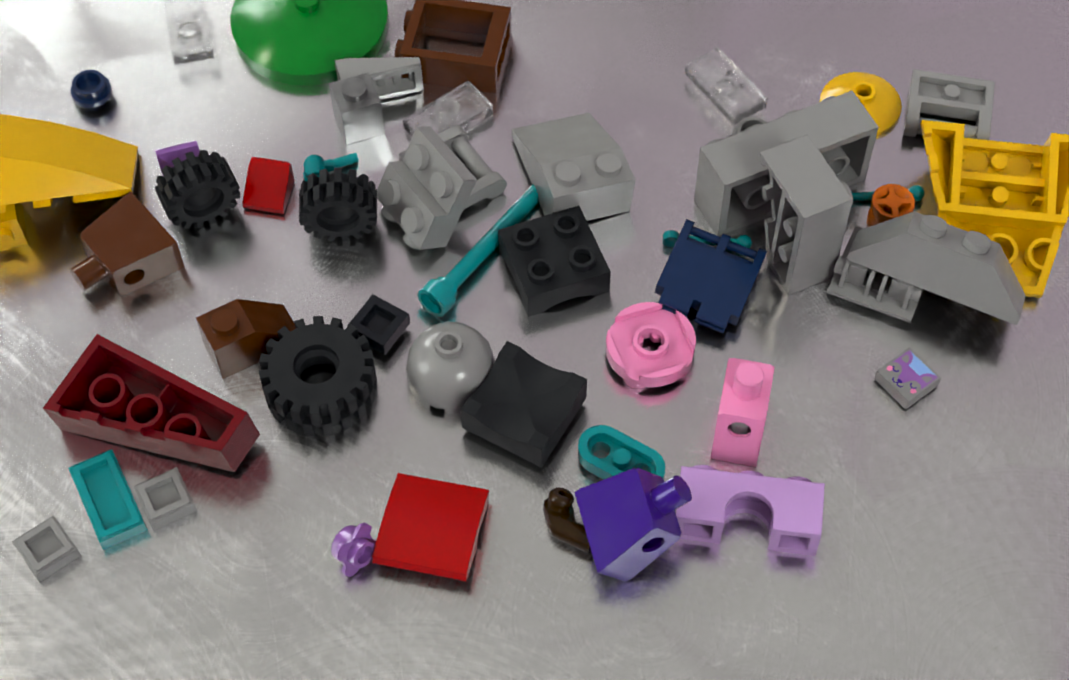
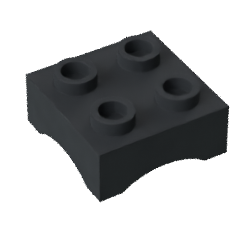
M580 206L498 230L499 251L513 276L528 317L543 313L548 308L568 299L581 296H597L610 292L611 271Z
M507 341L499 352L485 380L460 409L462 428L542 468L587 396V379L573 372H565L548 366L532 357L521 347Z

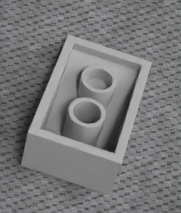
M590 113L511 130L512 138L531 184H534L537 189L539 203L545 216L575 206H580L586 221L630 211L636 179L622 148Z

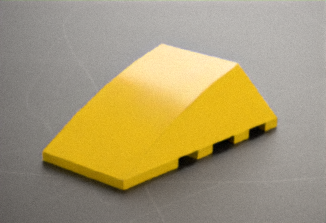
M0 114V213H6V205L32 201L33 208L35 209L50 207L53 198L71 196L73 203L123 197L129 192L133 193L138 146L95 132L54 122Z
M921 120L920 124L938 217L945 220L949 225L968 232H980L991 241L999 243L1026 297L1041 298L1060 244L1059 240L1063 228L1069 217V134L1051 133L1045 144L1041 146L964 138L965 124Z

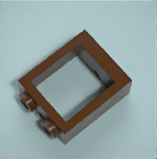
M415 0L413 10L406 11L404 18L405 36L404 40L398 39L396 43L395 57H419L423 84L496 94L512 35L511 7L463 0ZM424 27L487 35L482 56L476 57L418 49ZM408 73L402 74V78H409Z

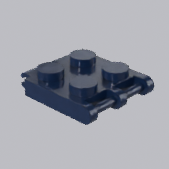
M686 219L657 282L654 293L661 295L658 303L663 304L662 309L674 314L677 310L687 318L690 309L693 308L698 310L694 322L724 333L728 323L737 325L768 251L759 248L757 252L730 241L731 236L724 233L719 237L694 227L695 222ZM690 235L696 236L698 238L716 244L717 248L705 244L703 242L697 241L695 239L690 238ZM726 249H729L731 251L754 259V262L745 260L743 258H740L725 251Z

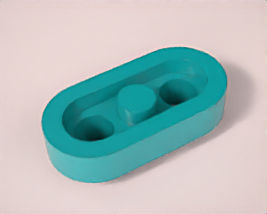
M592 426L585 430L579 438L578 459L580 464L587 471L603 480L632 468L643 469L661 476L663 479L665 477V462L657 451L610 426ZM596 451H605L609 455L605 458H598L594 453Z

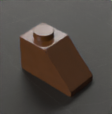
M235 299L196 317L204 346L222 379L259 363L261 353L267 354L265 345L269 339L272 338L277 342L279 341L278 330L284 326L290 332L296 329L294 321L283 304Z

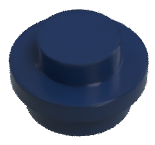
M89 69L79 72L73 78L70 94L78 106L94 108L101 106L109 100L112 94V86L109 79L101 72Z

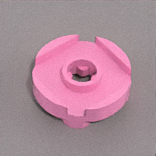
M643 302L623 309L615 317V323L610 327V330L608 329L606 336V356L612 369L623 378L627 386L633 389L666 386L690 372L696 347V335L692 324L685 315L677 310L675 314L662 309L663 304ZM650 338L653 343L661 342L662 344L656 351H648L642 348L643 339Z

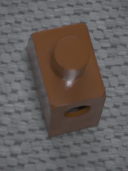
M129 192L81 232L79 238L88 258L70 268V272L84 291L105 278L118 295H127L173 274L185 266L175 239L132 192Z

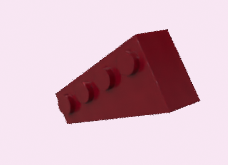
M96 334L43 407V410L62 431L232 472L237 470L260 435L248 412Z

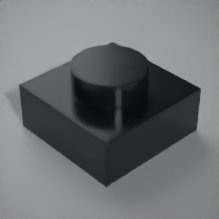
M372 294L349 324L358 329L359 337L362 335L366 337L369 347L386 355L409 326L410 316L409 313Z

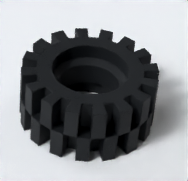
M200 150L198 157L194 156L193 151L186 153L187 159L183 161L179 157L172 160L174 167L165 166L161 170L164 176H157L156 183L158 186H155L156 193L168 219L176 226L181 223L183 228L189 229L192 223H194L196 228L203 227V222L207 220L210 225L216 223L215 217L218 215L223 218L229 214L227 207L234 209L237 205L235 199L240 198V187L227 160L223 156L220 157L219 153L214 151L209 156L207 150Z
M334 168V173L329 174L327 169L319 170V177L314 173L310 174L308 181L303 180L301 189H299L300 225H304V230L308 234L314 231V237L318 239L327 235V241L335 242V237H341L342 241H350V235L359 239L363 237V231L369 234L373 230V226L377 224V189L375 188V183L373 181L368 182V176L365 174L357 177V171L349 169L347 174L342 173V168Z

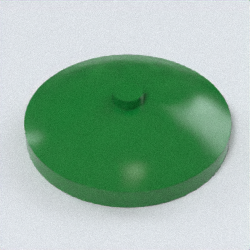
M235 0L231 10L230 26L236 50L251 69L276 82L311 86L338 81L335 60L374 58L383 47L387 38L389 15L386 0Z

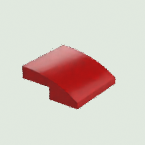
M398 473L382 518L372 556V563L467 581L477 550L478 533L489 502V490Z

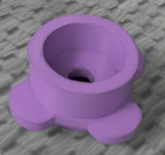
M367 523L344 527L338 532L332 542L331 554L343 564L342 573L347 577L354 576L359 568L367 566L372 561L376 540L372 539L370 534L372 527Z

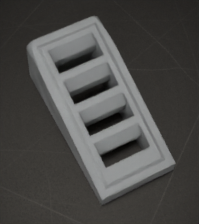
M419 57L346 58L335 60L338 81L368 72L380 100L424 90ZM408 73L409 78H401L402 74Z

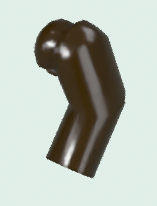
M561 487L552 489L543 505L548 531L554 538L589 554L591 549L584 525L576 522L572 506L574 502L573 494Z

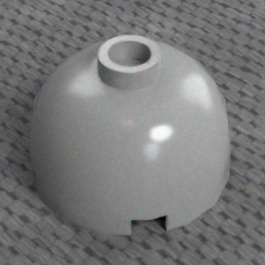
M447 321L432 325L419 334L409 348L406 374L411 394L422 406L430 409L431 405L435 408L444 409L446 414L461 413L460 409L479 388L495 363V358L489 341L478 330L460 322Z

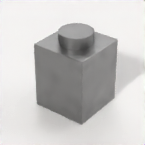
M368 72L329 83L334 117L346 145L385 134L381 100Z

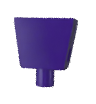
M632 468L574 492L597 573L627 582L680 540L682 532L675 510L692 499L690 488L683 478L675 475L664 481L661 476L640 468Z

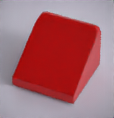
M251 157L242 202L243 208L284 214L295 182L292 165L285 161Z

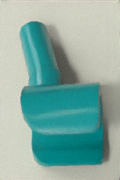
M352 153L324 160L319 155H310L303 164L305 170L303 172L304 180L308 181V176L312 173L319 177V170L327 169L328 172L334 171V168L358 163L357 153Z

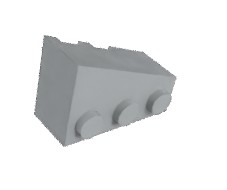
M806 134L760 152V163L763 167H767L770 177V184L762 186L763 199L765 201L771 200L772 217L764 220L766 250L768 251L767 264L788 296L833 278L834 268L840 256L850 209L853 205V196L846 182L838 179L813 141Z

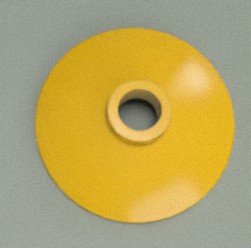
M850 72L839 75L830 80L821 92L819 103L827 97L839 96L853 91L879 128L876 136L891 130L901 114L902 104L896 89L886 80L870 73Z

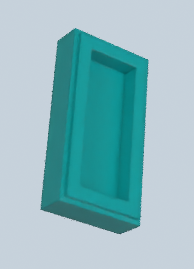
M112 449L68 468L103 550L148 530Z

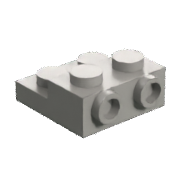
M422 126L416 128L403 160L388 163L377 189V199L383 205L381 208L382 215L392 222H397L404 230L403 240L408 246L417 250L446 247L477 179L431 126Z

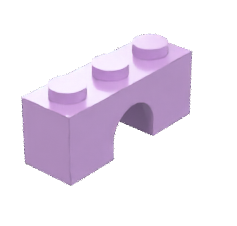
M708 465L681 466L680 477L689 486L692 499L676 509L677 520L682 532L680 539L720 544L724 522L732 515L749 513L757 516L765 523L769 534L768 550L811 556L816 555L822 536L824 483L812 482L807 478L799 476L787 479L767 477L756 471H742L740 473L719 471Z

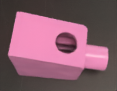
M738 358L728 359L710 459L751 467L757 466L775 369L771 364ZM732 423L746 424L748 426L747 434L732 432Z

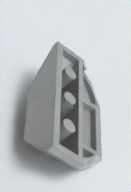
M915 211L857 231L846 260L1009 323L1018 324L1026 295L1001 245L991 241L986 235L976 231L968 232L947 224L945 220L938 216L923 215Z

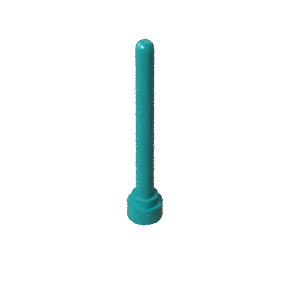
M534 184L530 186L445 277L430 279L418 291V299L426 310L437 317H443L455 305V297L458 295L457 289L499 245L498 230L519 224L539 203L538 192Z

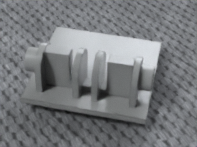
M855 225L843 255L839 256L836 262L834 276L827 289V293L911 323L924 289L846 260L857 231L864 229Z

